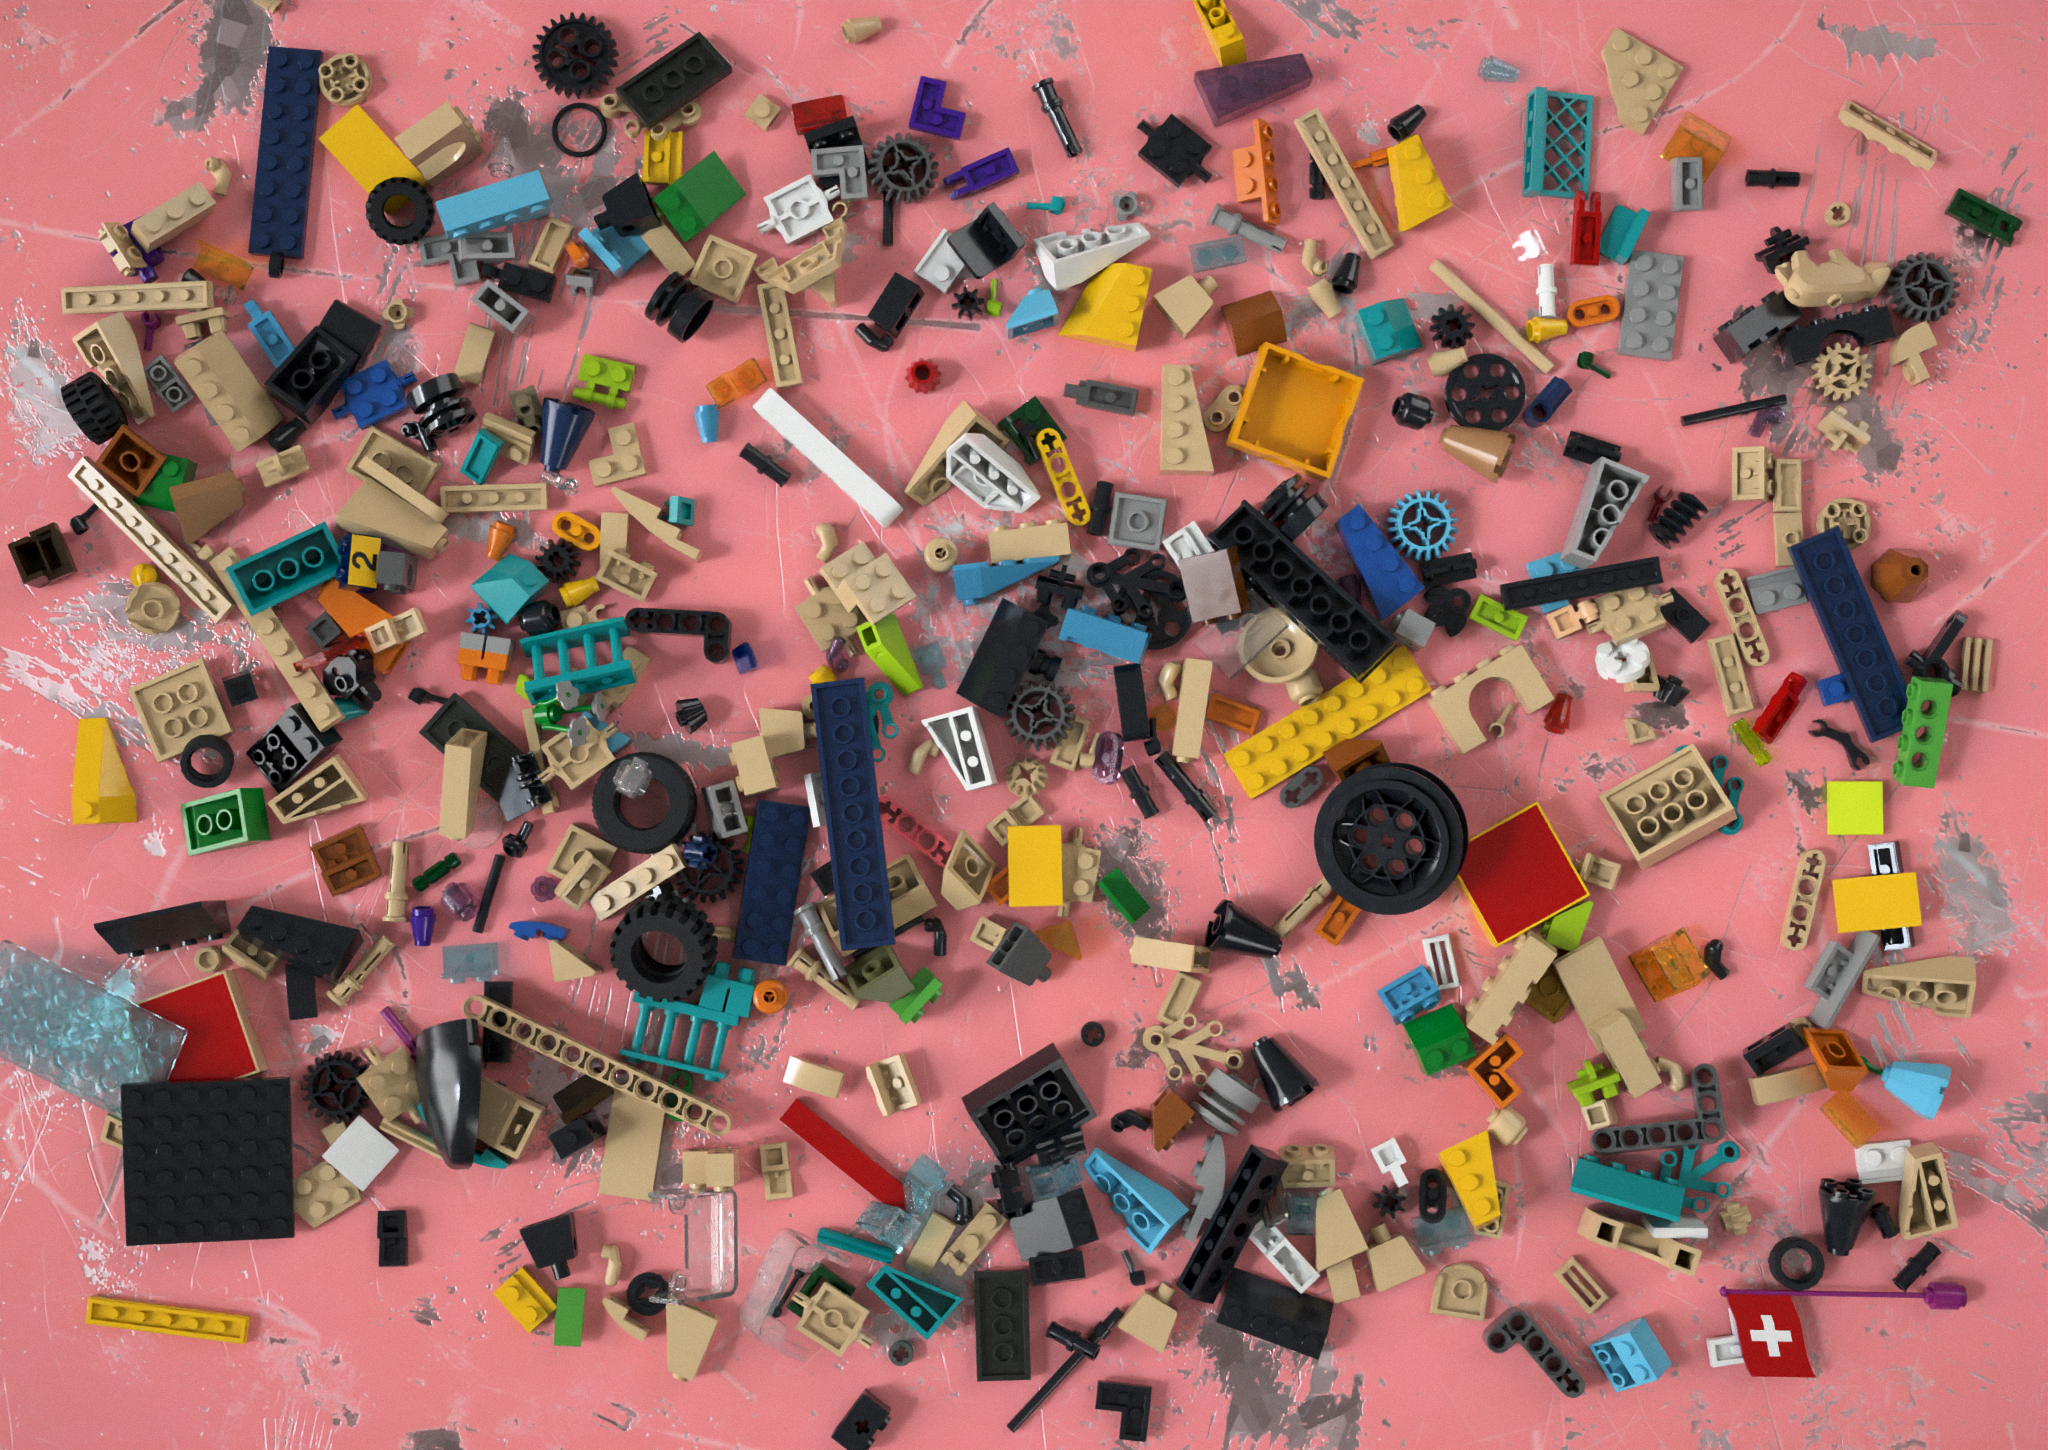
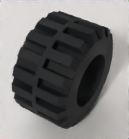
M392 177L375 186L368 196L369 198L365 206L366 219L369 221L371 230H374L376 235L380 239L386 240L387 243L397 245L414 243L429 231L433 223L435 208L433 207L432 197H430L426 188L422 187L415 180L406 177ZM404 195L413 201L416 207V217L411 224L398 227L387 220L384 207L387 200L392 196Z
M89 371L61 388L62 399L69 414L85 436L95 444L101 445L113 438L122 424L128 426L126 414L108 385L95 373Z

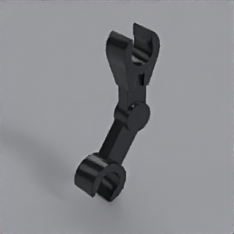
M1823 720L1812 721L1819 724L1822 729L1820 733L1809 730V734L1813 737L1825 736L1841 744L1846 751L1850 767L1853 770H1861L1856 764L1858 757L1863 760L1865 765L1870 764L1869 757L1854 745L1848 733H1842L1829 728Z

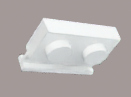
M946 229L941 231L914 270L916 275H919L944 294L948 292L965 267L964 263L947 243L950 233Z
M1192 521L1162 541L1163 546L1178 568V560L1214 551L1195 521Z
M1900 1139L1854 1144L1856 1167L1859 1174L1858 1180L1862 1181V1184L1902 1180L1905 1150L1911 1147L1910 1140Z

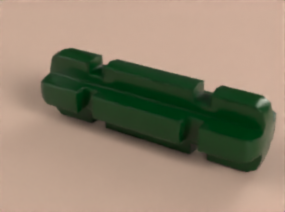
M456 853L448 854L444 857V861H438L424 871V875L414 878L412 880L413 886L418 892L424 891L429 887L430 883H435L448 874L450 869H455L461 864L460 858Z

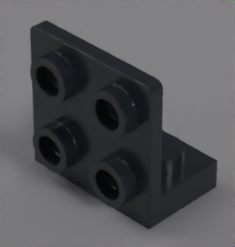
M854 116L803 133L810 154L811 149L863 145ZM864 149L866 175H868V170L871 167L868 165V157ZM840 176L819 178L824 190L840 185Z

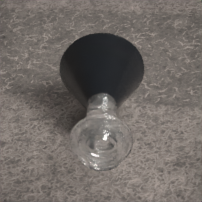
M193 268L187 269L186 272L180 271L176 278V282L207 281ZM213 285V296L224 299V304L227 306L230 304L234 305L238 298V289H235L233 285H229L227 289Z

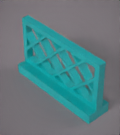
M1538 86L1527 93L1522 197L1544 196L1574 200L1575 192H1572L1566 183L1575 176L1581 184V191L1585 192V201L1588 200L1593 111L1592 95L1547 91V87ZM1548 98L1556 99L1563 107L1555 115L1548 108ZM1575 101L1585 102V113L1580 118L1570 107ZM1563 111H1566L1574 120V123L1567 129L1557 119ZM1551 122L1562 133L1554 141L1546 133L1547 125ZM1576 125L1584 133L1583 140L1579 143L1569 133ZM1563 136L1573 147L1566 155L1555 144ZM1549 148L1560 158L1553 166L1545 159V152ZM1575 150L1582 157V165L1578 169L1567 158ZM1562 162L1572 173L1564 181L1554 170ZM1548 174L1559 184L1554 190L1544 189V178Z

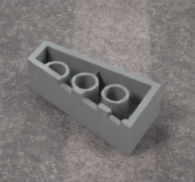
M1600 457L1592 463L1587 473L1560 561L1582 570L1595 563L1612 537L1614 530L1621 523L1625 513L1635 501L1639 491L1646 484L1650 476L1605 457Z

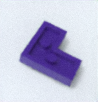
M921 76L910 117L909 129L960 141L966 113L941 107L947 86L946 81Z

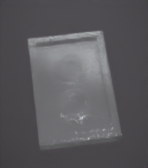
M1252 588L1247 592L1251 609L1242 612L1243 617L1227 620L1226 616L1219 617L1217 623H1213L1194 641V644L1210 661H1213V664L1230 681L1289 627L1288 623Z

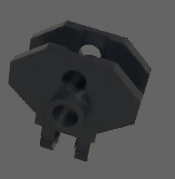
M353 648L347 652V655H337L323 670V684L330 695L343 696L346 700L352 698L361 710L370 711L374 707L373 702H378L382 698V692L373 681L376 678V675L373 673V656L367 649Z

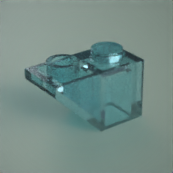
M924 1153L916 1159L902 1177L906 1214L910 1219L916 1214L922 1216L931 1204L927 1201L932 1193L938 1195L947 1183L943 1179L948 1172Z
M1078 1156L1069 1159L1070 1163L1066 1165L1061 1161L1042 1168L1039 1164L1025 1167L1035 1203L1060 1196L1083 1180Z
M874 1201L870 1202L856 1222V1224L898 1254L901 1253L921 1224L899 1207Z

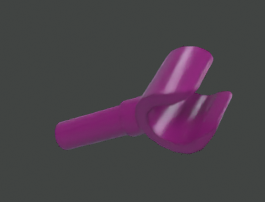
M145 311L141 316L142 322L146 325L144 350L151 351L154 330L160 327L161 319L155 313L154 320L148 322L149 314Z

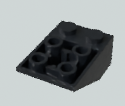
M300 702L290 706L246 754L278 794H280L324 759L343 738L333 726L324 733L320 732Z

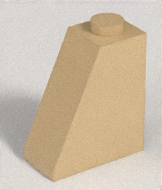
M1134 936V941L1130 945L1131 963L1191 973L1209 974L1212 951L1207 949L1208 947L1137 936Z
M1333 1187L1318 1193L1319 1198L1315 1200V1255L1318 1273L1369 1249L1341 1189L1334 1191Z
M671 1296L666 1304L668 1371L672 1372V1376L677 1380L683 1382L693 1381L721 1316Z

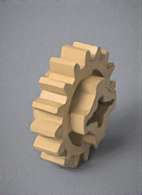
M1836 343L1832 349L1829 346L1823 349L1824 354H1819V357L1816 358L1819 363L1812 365V369L1817 371V374L1812 376V380H1819L1820 383L1815 388L1820 389L1823 387L1825 389L1824 397L1833 394V400L1836 401L1842 395L1843 400L1847 401L1851 398V395L1856 397L1861 394L1859 389L1864 390L1867 388L1868 385L1864 380L1870 379L1872 375L1866 373V370L1872 367V365L1864 363L1868 356L1867 354L1862 356L1858 354L1860 347L1850 350V343H1846L1842 348L1840 343ZM1826 366L1828 367L1827 376L1825 372ZM1849 367L1844 374L1837 377L1834 376L1840 369ZM1832 384L1840 385L1841 388L1835 387Z

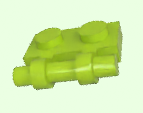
M584 354L577 379L586 382L587 386L585 389L575 387L573 397L582 399L584 403L592 404V402L606 405V408L614 410L616 407L625 410L627 399L619 398V392L630 393L636 367ZM597 385L610 388L608 395L595 392Z

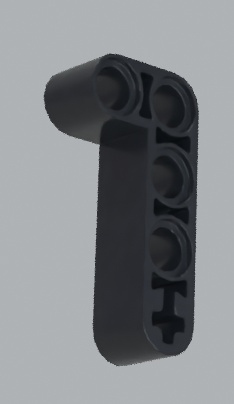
M633 608L626 614V625L636 633L704 637L703 650L706 659L714 664H723L729 659L732 624L730 619L723 613ZM640 614L642 618L652 620V625L642 622L638 627L637 624L633 623V620L638 619ZM666 615L671 616V626L667 629H661L659 626L660 619ZM690 617H697L699 621L698 627L695 630H687L686 621ZM718 618L724 619L725 628L720 632H714L712 629L714 620ZM715 645H722L723 655L720 658H712L710 654L711 648Z

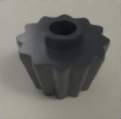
M1657 674L1660 689L1653 692V696L1668 705L1676 707L1691 690L1682 686L1683 680L1669 674L1668 678Z
M698 698L682 699L675 702L677 710L675 712L676 720L680 727L684 726L690 735L708 720L703 704Z

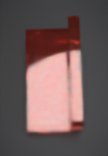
M841 94L792 104L793 119L798 136L847 118L844 98Z

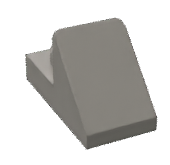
M477 232L458 240L460 261H481L483 266V264L491 265L515 258L512 232Z

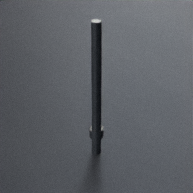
M1116 1307L1103 1322L1099 1321L1094 1326V1332L1087 1339L1096 1344L1101 1339L1105 1340L1112 1332L1110 1329L1124 1315L1123 1311ZM1075 1351L1007 1424V1427L1015 1433L1085 1356Z

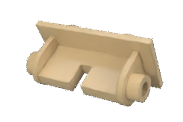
M121 222L101 223L103 228L98 231L100 234L98 238L109 254H113L117 250L118 253L112 259L121 274L130 277L135 274L134 268L147 267L142 258V253L136 248L128 235L127 229Z

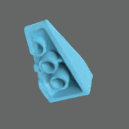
M1098 1148L1092 1151L1083 1164L1102 1193H1107L1114 1205L1111 1208L1116 1215L1120 1213L1128 1226L1125 1229L1128 1234L1149 1255L1178 1226L1189 1211L1169 1190Z

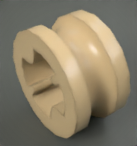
M1835 202L1826 209L1824 219L1830 227L1839 228L1849 220L1851 212L1845 203ZM1834 209L1835 212L1838 209L1841 210V218L1843 220L1840 221V218L1834 220L1832 218L1834 213L1831 210Z

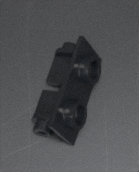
M1570 431L1563 456L1591 465L1600 457H1605L1618 463L1622 453L1620 452V446Z
M1471 552L1419 563L1425 588L1477 578L1475 571L1477 569V562L1475 558L1473 559Z
M1014 1162L1003 1164V1170H1000V1167L995 1165V1172H992L991 1176L994 1188H999L1001 1199H997L1000 1215L1005 1214V1219L1010 1220V1213H1014L1015 1218L1025 1216L1024 1210L1027 1209L1022 1191L1012 1193L1011 1189L1021 1186L1018 1167L1014 1166Z

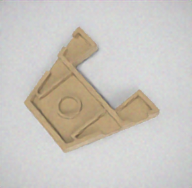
M840 217L821 228L826 239L779 266L773 256L753 269L757 276L792 294L809 289L814 282L821 278L830 277L841 266L847 225L844 219Z
M342 1117L341 1123L336 1124L334 1122L321 1130L330 1146L347 1129L348 1124ZM326 1160L294 1179V1210L313 1228L363 1199L362 1191Z

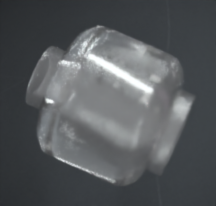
M633 757L632 761L622 760L613 777V783L617 786L615 790L632 799H635L636 796H643L653 778L651 770L647 768L649 763L637 757Z

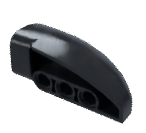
M458 1019L429 1027L416 1035L417 1062L415 1064L418 1094L429 1132L446 1165L456 1170L469 1169L473 1164L481 1090V1047L478 1045V1020Z

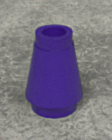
M412 907V913L409 916L414 945L429 946L431 945L436 919L434 907Z

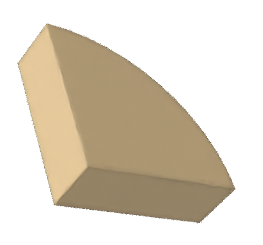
M1637 719L1623 720L1630 745L1658 739L1655 731L1646 723Z

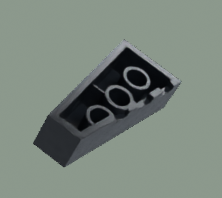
M256 906L250 907L237 927L243 940L333 985L337 984L364 941L359 929Z

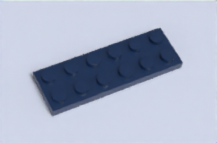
M757 799L732 958L786 966L810 818V807Z

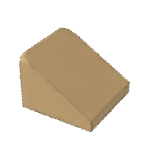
M1603 1097L1595 1100V1103L1592 1105L1581 1106L1588 1131L1612 1126L1619 1121L1612 1097Z

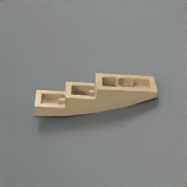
M614 486L612 487L611 492L626 510L653 535L674 550L699 563L703 553L699 549L680 541L684 532L661 520L664 514L661 508Z

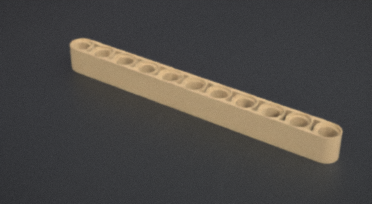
M474 995L467 998L463 1003L462 1010L468 1019H476L478 1024L712 1135L722 1136L733 1125V1117L727 1110L484 995ZM474 1000L480 1001L483 1005V1010L479 1015L474 1014L471 1010V1003ZM499 1011L507 1016L505 1026H499L495 1021V1016ZM522 1023H527L532 1029V1033L528 1038L523 1037L519 1032ZM548 1034L556 1039L554 1049H548L544 1045V1037ZM571 1046H575L580 1050L581 1055L577 1061L571 1060L568 1056V1049ZM594 1058H601L604 1061L605 1068L603 1072H596L593 1069L592 1061ZM620 1069L626 1070L629 1074V1081L625 1084L620 1083L616 1079V1073ZM643 1081L652 1083L654 1091L651 1095L642 1093L640 1086ZM671 1092L677 1095L678 1104L671 1107L666 1104L664 1099L666 1093ZM697 1104L701 1106L703 1113L700 1118H693L689 1114L690 1105ZM720 1115L726 1119L727 1126L725 1129L715 1128L713 1125L715 1116Z

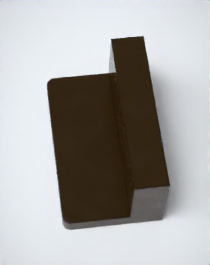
M598 1067L594 1068L596 1072H601ZM585 1074L553 1095V1099L563 1113L560 1116L567 1125L613 1095L614 1091L611 1086Z

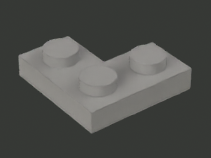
M864 145L811 149L814 178L840 176L842 202L868 200Z
M446 234L417 240L422 263L425 268L449 262L456 287L482 282L478 261H460L458 240L454 238L448 239Z

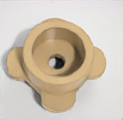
M395 298L383 311L382 315L385 320H390L396 329L401 330L405 327L406 321L414 317L415 312L412 308L406 307L402 299ZM401 312V315L397 316L396 313Z

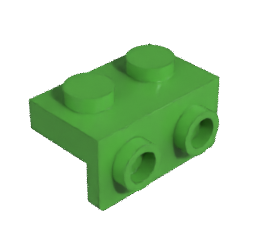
M922 967L911 979L915 990L911 991L905 998L889 1003V1007L899 1015L898 1018L906 1025L910 1020L915 1024L925 1013L922 1007L929 1000L933 1004L943 993L940 989L943 982L926 967Z

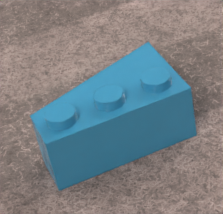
M1082 605L1081 609L1068 608L1058 639L1063 641L1069 640L1081 644L1082 647L1093 648L1137 664L1143 663L1152 636L1151 632L1146 631L1147 626L1133 621L1131 626L1121 623V617L1109 613L1106 614V617L1097 615V609Z

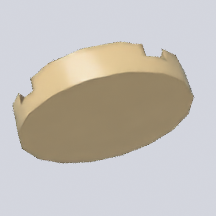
M156 581L144 582L136 586L128 595L125 611L133 627L140 632L155 635L167 632L173 628L178 622L181 604L175 591L166 584Z

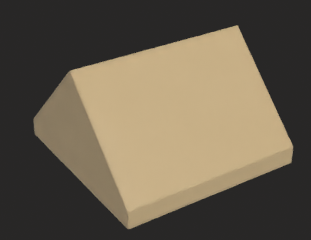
M554 939L549 943L555 982L595 976L604 971L603 968L566 941Z

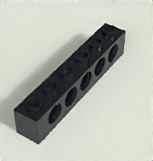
M1251 1144L1176 1283V1286L1191 1299L1210 1304L1215 1302L1289 1164L1274 1151Z

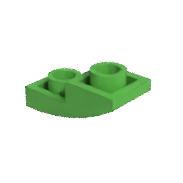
M558 1287L554 1346L581 1347L585 1289Z

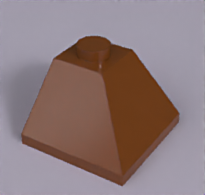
M122 424L95 462V465L139 498L168 457L128 426Z
M1344 739L1322 752L1339 784L1363 768L1390 762L1380 740Z

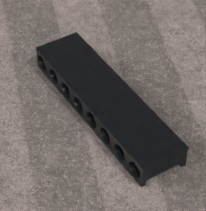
M1245 499L1213 533L1210 532L1207 535L1208 542L1215 551L1236 546L1243 576L1358 683L1361 684L1398 647L1397 638Z

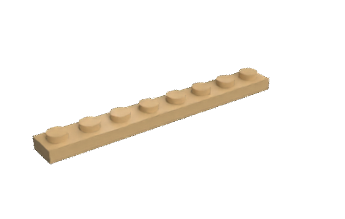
M89 456L81 458L68 477L216 624L221 623L236 606L235 601L103 470L97 467Z
M230 546L210 560L209 563L319 731L324 733L344 719L345 716L274 608L270 607L252 617L250 616L225 572L227 567L242 561L235 549Z

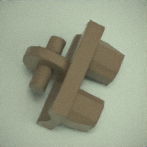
M531 385L519 391H508V396L519 425L536 431V434H540L542 429V405L535 386Z

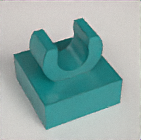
M670 496V501L664 502V506H669V516H663V519L668 521V523L693 526L695 500L681 496Z

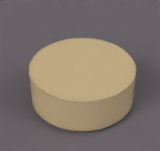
M202 947L194 956V964L203 973H213L221 968L223 955L216 947Z

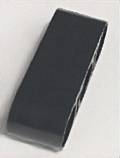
M1133 663L1113 666L1123 741L1130 742L1150 739L1140 664Z

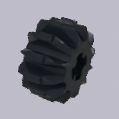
M1453 304L1448 305L1447 311L1440 307L1437 311L1438 315L1431 317L1434 325L1429 327V331L1437 332L1432 340L1435 342L1441 339V348H1444L1447 343H1449L1450 349L1456 348L1457 343L1459 346L1464 347L1466 345L1465 339L1473 337L1472 332L1469 330L1475 327V323L1467 322L1472 316L1471 313L1461 314L1464 310L1463 306H1460L1457 311H1455ZM1451 322L1456 325L1453 332H1450L1448 330L1449 326H1446Z
M562 538L558 539L557 545L550 539L548 540L549 549L542 545L539 547L544 552V555H536L535 559L543 563L539 564L536 568L539 571H545L543 575L547 579L552 576V582L558 584L560 576L567 583L569 582L568 573L573 576L577 575V572L572 569L573 566H581L580 561L573 560L580 556V552L572 551L574 544L569 542L565 545V541ZM557 555L564 559L563 564L559 563V567L553 563L554 558L558 559Z

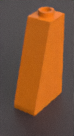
M331 578L330 581H325L319 590L321 595L318 601L358 648L367 649L373 656L375 668L382 674L390 675L412 640L374 654L364 629L386 618H393L395 616L340 580Z

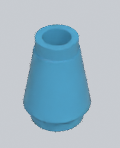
M717 404L695 406L696 413H694L701 443L717 442L720 411H717Z

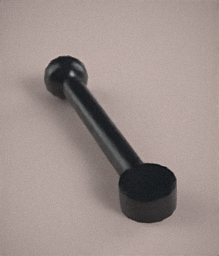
M796 1268L795 1276L778 1305L771 1310L773 1317L778 1318L781 1316L783 1305L799 1278L805 1275L803 1268Z

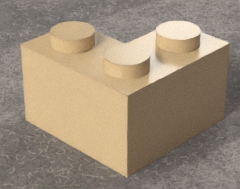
M760 735L731 743L733 750L728 752L732 766L737 765L740 776H736L739 792L745 793V796L753 797L781 789L776 767L771 761L765 736Z
M739 1148L685 1149L683 1151V1184H690V1188L702 1189L706 1188L707 1184V1187H714V1191L723 1192L730 1191V1188H733L740 1181Z

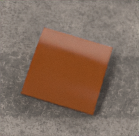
M361 824L330 836L310 847L322 870L321 875L332 897L382 875L376 856Z

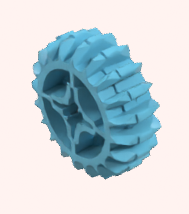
M1415 490L1414 499L1409 493H1406L1404 495L1405 502L1401 499L1395 502L1399 509L1394 507L1390 509L1389 512L1395 517L1387 518L1386 522L1394 525V527H1390L1386 531L1388 534L1395 533L1396 536L1390 539V543L1393 544L1399 541L1400 545L1396 548L1397 552H1400L1403 548L1407 549L1404 555L1405 558H1409L1412 552L1415 553V561L1420 560L1421 554H1423L1425 561L1431 560V552L1434 557L1439 558L1441 556L1439 548L1447 552L1449 546L1445 542L1451 544L1455 542V538L1449 535L1456 534L1459 530L1451 526V524L1458 522V518H1450L1449 516L1455 512V508L1446 510L1445 506L1449 503V500L1445 499L1442 503L1438 502L1440 498L1439 493H1436L1433 499H1431L1430 490H1426L1422 498L1421 492ZM1423 505L1434 509L1441 519L1430 517ZM1415 506L1414 521L1402 525L1405 511ZM1421 520L1430 525L1424 532L1421 531V528L1418 529L1417 526H1413L1417 525ZM1443 527L1439 541L1430 546L1431 530ZM1404 533L1415 534L1421 546L1410 542Z

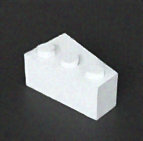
M971 706L921 720L935 740L938 748L941 749L947 758L949 765L966 791L998 784L977 707Z

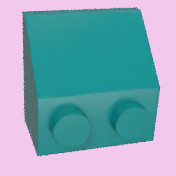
M1404 298L1376 303L1358 310L1354 316L1372 366L1422 348Z

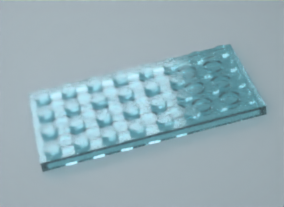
M1 940V1058L122 1119L120 1090L122 1083L168 1081L188 1030L9 940Z

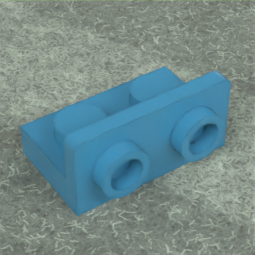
M1423 964L1377 991L1379 998L1390 1013L1395 1025L1410 1022L1415 1018V1014L1424 1009L1430 1010L1439 1003V1000H1441L1440 991Z

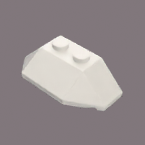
M965 433L946 449V478L983 508L1014 511V513L1022 514L1041 498L1038 490L1022 466L984 434Z

